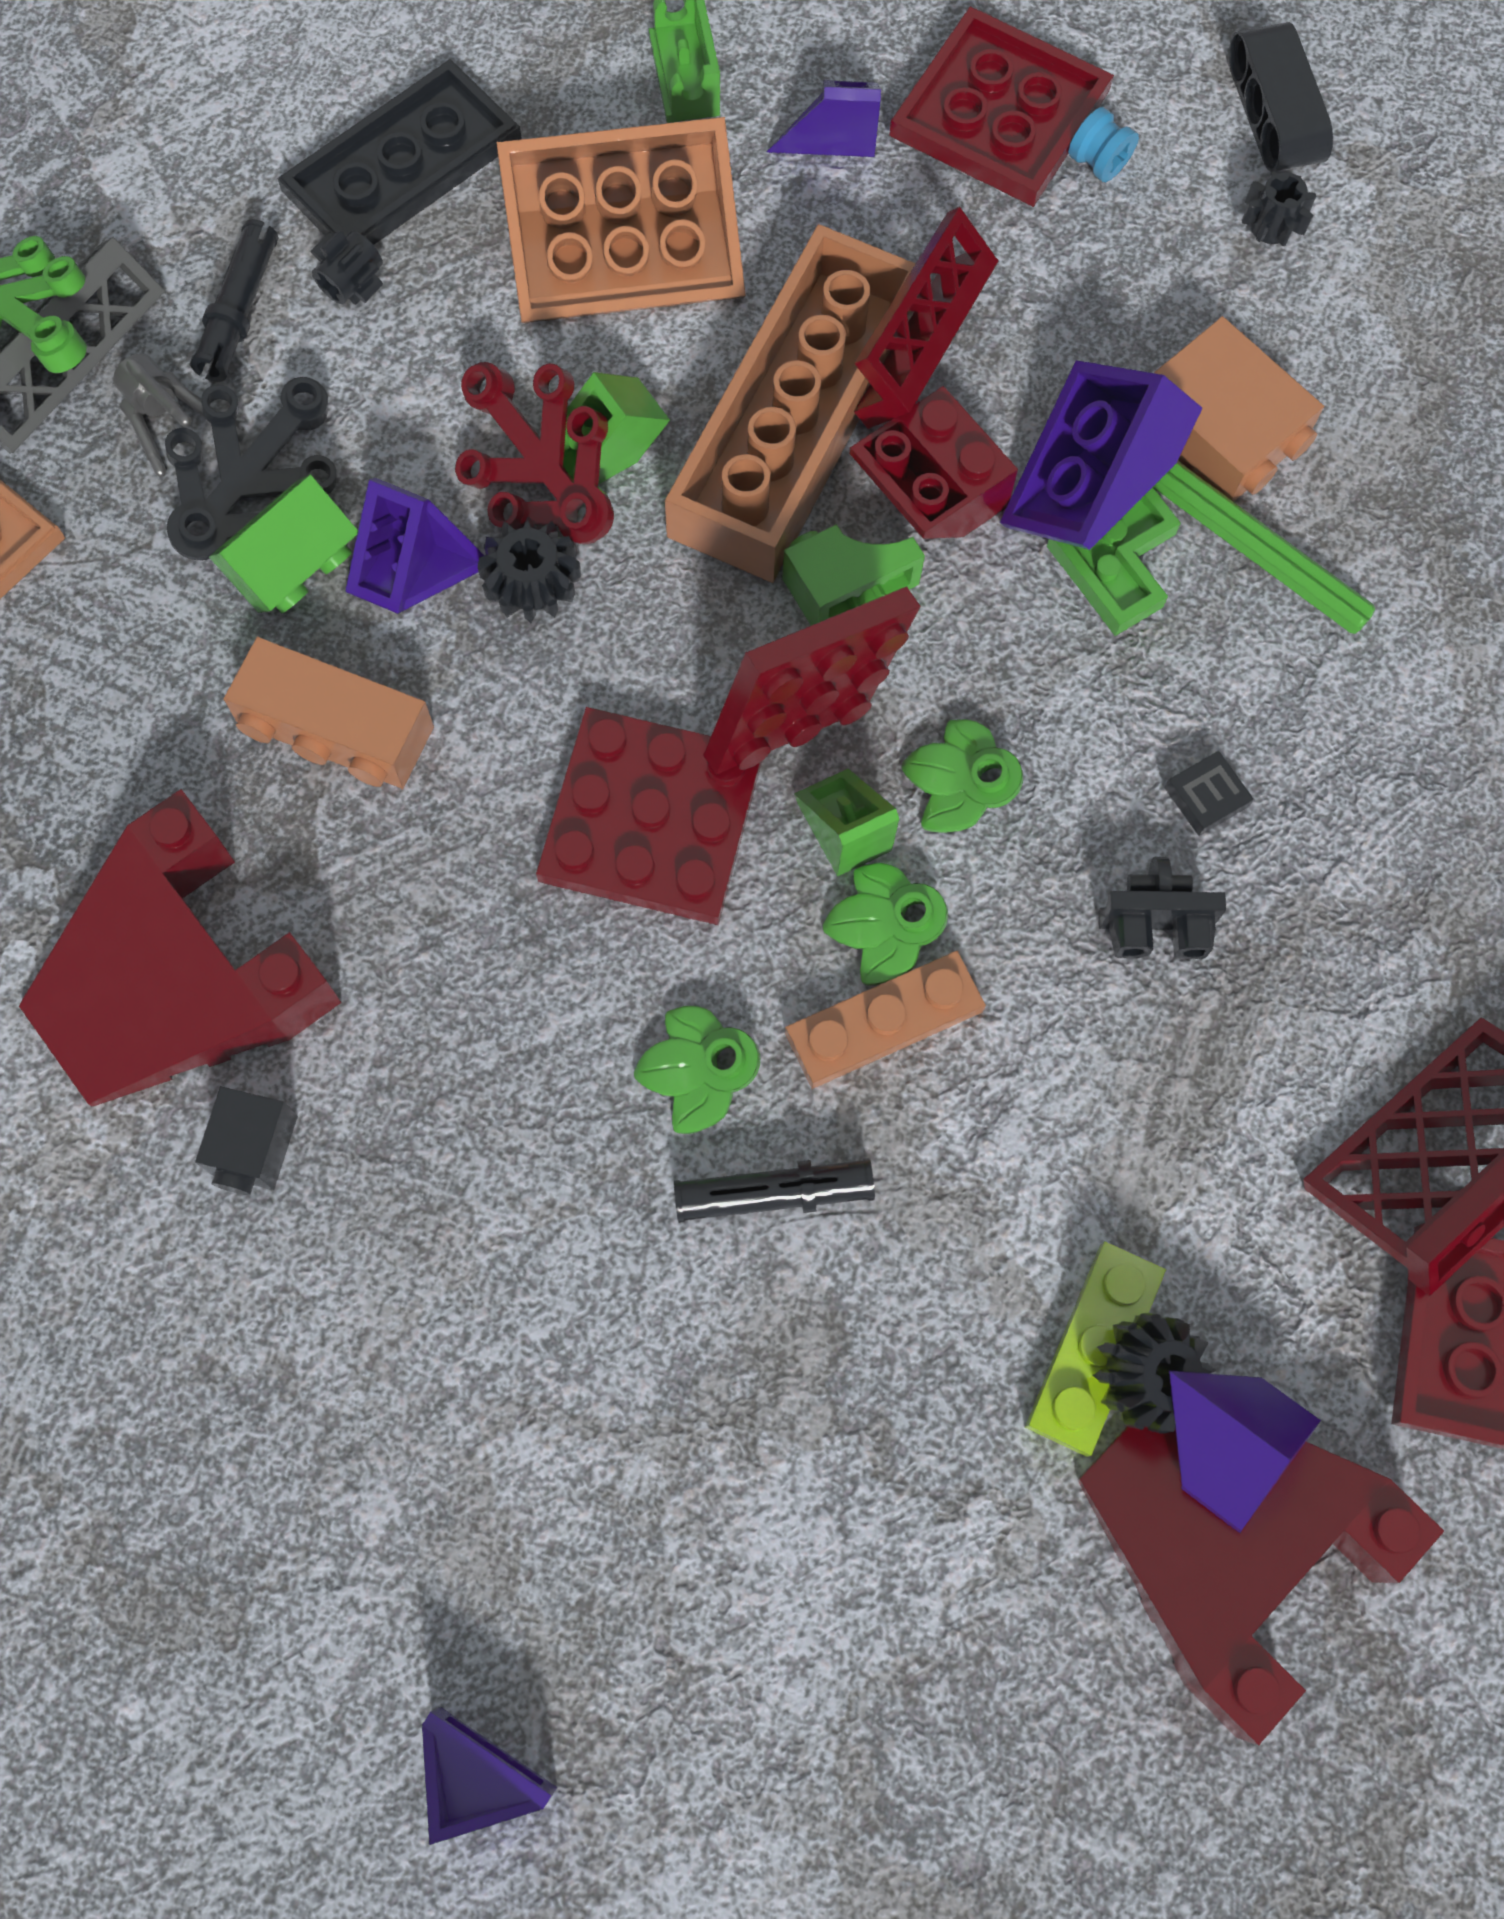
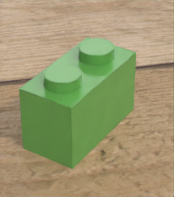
M310 474L294 482L211 554L209 558L258 613L268 612L276 607L282 614L308 593L309 590L304 586L303 582L320 568L326 575L351 555L352 551L346 544L357 535L358 530Z

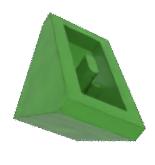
M850 769L841 771L794 793L798 806L837 877L892 851L899 823L896 808Z

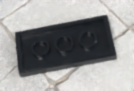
M449 59L277 179L285 196L325 236L329 232L334 235L338 230L342 231L345 236L351 231L362 234L374 245L498 157L496 142L522 140L520 126Z

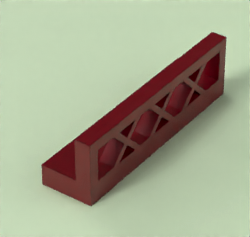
M961 207L947 212L854 363L870 383V386L854 410V413L867 429L911 412L999 262ZM954 236L966 251L955 257ZM931 273L937 274L931 283ZM914 311L913 315L908 321L907 312ZM884 350H891L882 364L879 358Z

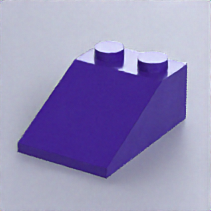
M1076 360L999 523L1009 529L1090 550L1177 463L1203 408L1162 374Z

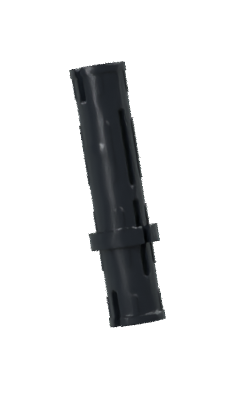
M249 219L243 223L242 233L216 301L208 305L202 318L205 329L197 350L191 358L190 366L200 376L205 364H210L211 362L205 377L209 381L222 382L227 378L228 368L237 344L244 341L249 332L250 323L247 317L272 251L279 239L274 228L269 226L264 239L258 240L265 223L260 220Z
M865 1158L862 1161L811 1166V1160L797 1161V1168L735 1174L732 1176L688 1181L674 1180L678 1223L685 1222V1220L744 1215L802 1207L803 1213L817 1212L816 1205L875 1200L870 1158Z

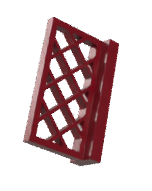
M1482 1017L1303 1179L1304 1189L1407 1267L1408 1280L1429 1296L1504 1227V1148L1476 1149L1473 1126L1504 1125V1108L1471 1110L1469 1087L1504 1086V1069L1467 1071L1466 1058L1482 1043H1485L1504 1056V1031ZM1458 1066L1459 1072H1451ZM1461 1088L1463 1110L1422 1111L1421 1099L1432 1089ZM1414 1106L1415 1112L1406 1113ZM1465 1126L1467 1150L1426 1151L1424 1128ZM1416 1129L1418 1152L1377 1153V1139L1387 1130ZM1370 1146V1154H1362ZM1478 1165H1487L1478 1173ZM1469 1166L1471 1181L1460 1191L1430 1192L1428 1167ZM1420 1168L1422 1192H1380L1379 1169ZM1371 1170L1373 1194L1343 1195L1329 1183L1342 1171ZM1424 1208L1425 1224L1407 1241H1404L1383 1225L1382 1210ZM1432 1208H1441L1432 1216ZM1365 1210H1374L1375 1218Z

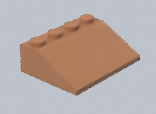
M725 117L496 142L522 323L745 298Z

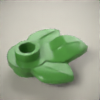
M967 719L949 720L945 728V743H931L921 746L902 762L901 768L906 777L922 791L931 794L921 821L924 830L948 833L968 829L978 822L987 808H998L1008 804L1021 790L1023 771L1020 762L1011 752L997 748L991 731L976 721ZM990 769L1002 771L1000 777L993 782L981 780L982 774Z
M874 863L856 868L854 870V884L858 894L847 897L836 904L823 923V931L833 940L854 949H863L860 976L861 982L867 986L883 984L911 971L916 964L921 946L937 939L944 931L948 920L946 902L936 889L926 884H911L899 868L884 863ZM911 905H924L926 911L919 921L908 922L905 920V912Z
M682 1006L666 1012L665 1024L670 1039L655 1044L643 1054L634 1070V1077L647 1089L664 1096L674 1097L672 1113L673 1130L679 1134H691L715 1125L726 1116L733 1093L747 1087L754 1080L760 1068L761 1058L756 1042L744 1031L732 1027L724 1028L717 1017L705 1008ZM733 1048L736 1053L734 1064L728 1069H719L717 1065L718 1055L724 1049Z

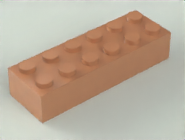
M817 225L665 499L667 538L774 583L783 566L784 549L788 548L798 537L860 420L854 413V410L870 386V383L854 363L916 263L823 225ZM914 311L907 312L908 321L910 320ZM884 350L879 358L882 364L891 350Z

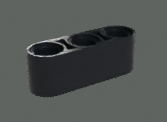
M1286 22L1233 33L1229 45V66L1267 170L1272 172L1326 162L1333 148L1332 124L1294 25Z

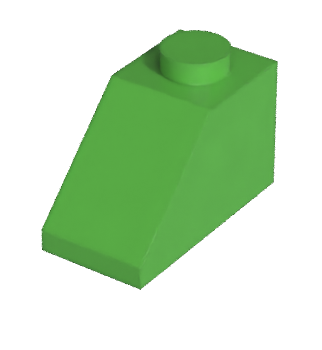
M598 372L592 373L567 409V420L571 412L580 406L590 407L602 413L607 419L608 433L601 447L599 484L636 464L670 421L638 377ZM592 417L588 418L583 424V436H586L592 430ZM566 422L563 467L574 480L578 442L572 440L568 435Z

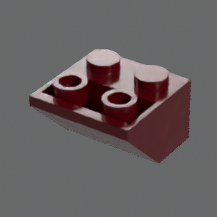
M944 386L916 403L910 413L890 420L851 446L849 452L923 539L965 537L1006 509L1018 472V468Z

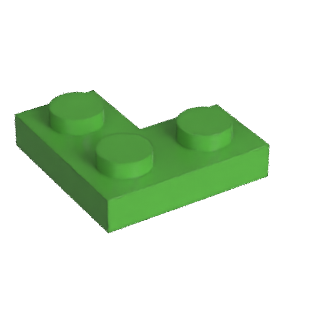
M1152 487L1090 550L1051 539L1048 540L1047 548L1116 636L1164 607L1168 595L1138 557L1175 536L1181 522Z

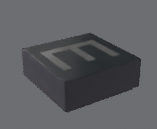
M1220 751L1213 753L1168 779L1164 786L1198 836L1247 809L1254 800Z

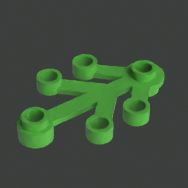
M31 236L25 238L16 245L12 256L0 258V281L23 274L34 278L0 285V327L3 319L31 339V350L49 372L62 373L74 368L81 362L87 351L86 342L69 321L61 320L57 316L43 318L23 303L52 296L61 298L72 296L84 286L86 278L71 257L62 256L55 259L54 254L41 237Z

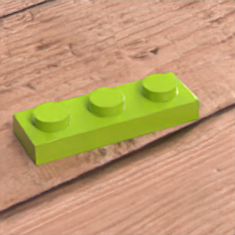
M1106 1241L1099 1246L1024 1428L1086 1457L1092 1456L1110 1411L1106 1405L1101 1403L1109 1388V1384L1100 1383L1092 1376L1107 1366L1108 1359L1103 1356L1097 1346L1103 1345L1106 1342L1116 1344L1113 1325L1119 1324L1122 1321L1134 1322L1135 1315L1140 1316L1141 1313H1149L1166 1272L1165 1268Z

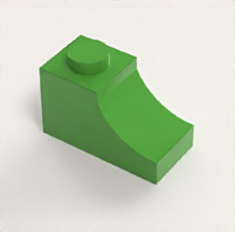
M836 524L820 533L817 531L804 533L796 538L788 548L784 549L782 579L810 625H814L906 586L909 590L918 586L925 555L913 537L890 544L864 543L844 535Z

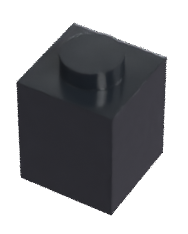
M220 1086L195 1163L214 1176L211 1184L220 1189L242 1195H251L253 1186L274 1190L298 1116L284 1101Z

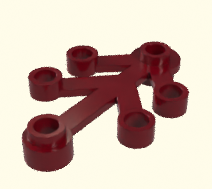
M480 362L465 371L461 380V388L466 402L475 409L491 414L524 458H491L485 453L469 449L459 455L455 464V473L460 482L477 489L486 488L491 483H544L557 501L525 502L523 498L517 495L499 492L491 498L488 504L487 513L491 523L502 528L505 521L503 516L504 508L511 502L513 512L505 522L515 530L523 527V523L529 515L535 521V525L545 526L553 521L564 537L570 536V539L578 544H591L603 538L609 532L614 520V510L610 499L598 487L601 447L608 433V422L602 413L587 406H580L574 409L567 420L568 400L573 394L575 384L571 373L552 363L545 364L534 375V391L538 397L543 399L540 436L512 402L515 385L512 376L506 370L489 362ZM558 375V387L554 392L550 393L549 383L553 377ZM486 379L485 389L480 393L481 385ZM592 417V430L589 434L583 436V424L588 418ZM566 422L568 435L572 440L578 442L574 480L563 467ZM479 460V473L477 474V476L472 478V466L476 461ZM585 503V517L578 522L579 509Z

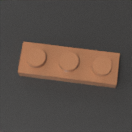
M954 951L785 1027V1035L811 1089H814L983 1013L986 1005L958 951Z

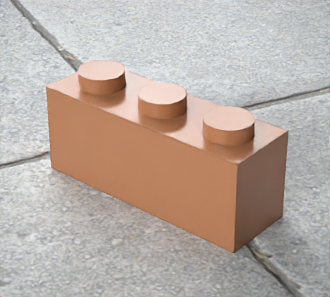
M256 637L224 697L226 705L237 722L236 727L246 736L262 743H270L273 738L289 744L295 753L315 764L325 765L327 760L347 767L349 773L358 780L376 787H381L383 782L404 789L434 728L425 701L260 637Z

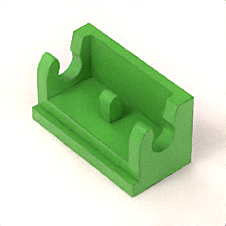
M654 0L653 2L654 28H648L649 40L667 123L720 116V70L705 0H683L684 7L678 12L666 11V0Z

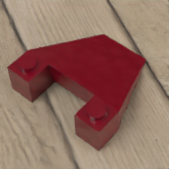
M182 789L126 826L19 1004L22 1012L91 1107L172 1080L173 1075L205 1064L212 1067L230 1061L232 1055L265 1044L271 1047L289 1041L342 1003L290 932L238 969L233 967L183 898L231 866L235 861Z
M1126 1426L1077 1479L1119 1561H1123L1135 1584L1151 1622L1155 1623L1174 1659L1172 1663L1183 1684L1236 1738L1258 1746L1306 1690L1252 1637L1255 1631L1332 1544L1371 1582L1400 1583L1444 1532L1390 1478L1308 1442H1305L1241 1533L1237 1532L1181 1489L1182 1482L1176 1428L1174 1432L1161 1434L1151 1432L1147 1427L1140 1430Z

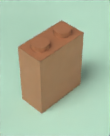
M1223 316L1154 372L1166 376L1203 408L1178 460L1233 502L1246 491H1249L1252 495L1258 493L1277 472V464L1286 457L1292 461L1299 458L1311 446L1318 435L1313 430V427L1324 405Z

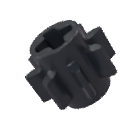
M1272 171L1265 186L1259 182H1252L1245 199L1247 207L1241 220L1242 224H1251V231L1257 241L1267 244L1280 243L1281 246H1286L1292 231L1299 235H1305L1314 216L1310 210L1317 197L1316 193L1308 192L1307 185L1301 176L1290 172L1277 173Z
M340 230L334 235L329 232L311 250V253L320 261L312 270L313 279L318 287L334 302L344 304L350 299L355 305L360 300L366 303L383 286V282L375 275L383 264L382 258L374 245L362 234L351 231L345 236Z

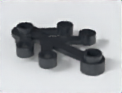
M297 377L288 381L281 391V409L242 456L235 420L239 414L238 398L231 388L219 384L212 385L203 392L201 398L202 411L205 419L211 423L221 482L206 500L197 466L203 458L200 437L196 432L188 428H177L167 435L165 439L166 455L169 462L175 467L181 505L169 516L167 534L172 547L180 555L191 560L210 559L209 556L259 514H229L241 499L281 495L294 482L307 476L314 469L324 470L329 475L326 481L318 484L327 494L333 491L336 485V467L329 458L322 455H313L306 458L301 467L265 470L297 430L309 431L316 429L326 420L328 415V395L325 388L318 381L308 377ZM298 393H309L314 396L315 400L310 404L304 405L298 403L294 396ZM218 399L225 400L231 405L225 412H216L209 406L214 400ZM182 442L190 443L195 447L194 452L187 456L178 455L173 449L178 443ZM194 521H202L209 526L208 531L200 536L192 535L186 529Z

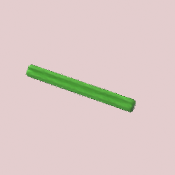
M1177 461L1153 486L1154 489L1348 632L1356 634L1373 616L1376 609L1373 603Z

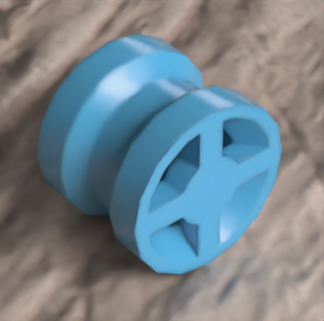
M1100 107L1085 119L1070 143L1069 156L1078 163L1087 162L1093 167L1094 176L1106 183L1112 180L1127 164L1137 147L1139 134L1131 127H1119L1114 123L1113 113L1104 107Z

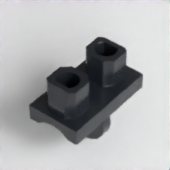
M1153 857L1150 862L1148 875L1129 874L1127 877V891L1109 892L1106 907L1100 908L1098 911L1099 929H1110L1113 950L1117 958H1142L1149 956L1153 951L1152 930H1172L1174 957L1180 959H1204L1213 950L1215 924L1226 912L1225 892H1192V875H1172L1171 863L1168 857Z

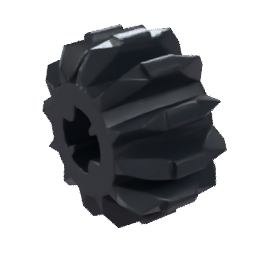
M529 515L523 523V528L517 530L504 521L501 528L502 538L486 537L484 544L486 556L480 557L477 565L479 576L484 580L482 587L485 597L490 603L499 602L500 610L507 618L519 609H523L524 618L530 624L536 616V610L544 609L546 613L555 618L558 612L557 600L573 602V597L575 596L574 583L578 582L581 577L580 562L575 557V544L570 539V536L559 537L558 527L554 525L553 521L539 530L536 529L535 521Z
M1141 1313L1140 1316L1135 1315L1134 1322L1122 1321L1119 1324L1113 1325L1116 1344L1106 1342L1103 1345L1097 1346L1103 1356L1108 1359L1107 1366L1092 1376L1100 1383L1109 1384V1388L1101 1403L1110 1410L1119 1411V1421L1124 1422L1126 1426L1140 1430L1147 1427L1149 1431L1161 1434L1174 1432L1175 1419L1169 1371L1211 1374L1216 1369L1210 1366L1209 1363L1200 1361L1208 1342L1200 1339L1199 1336L1190 1335V1324L1185 1323L1179 1318H1162L1159 1314Z

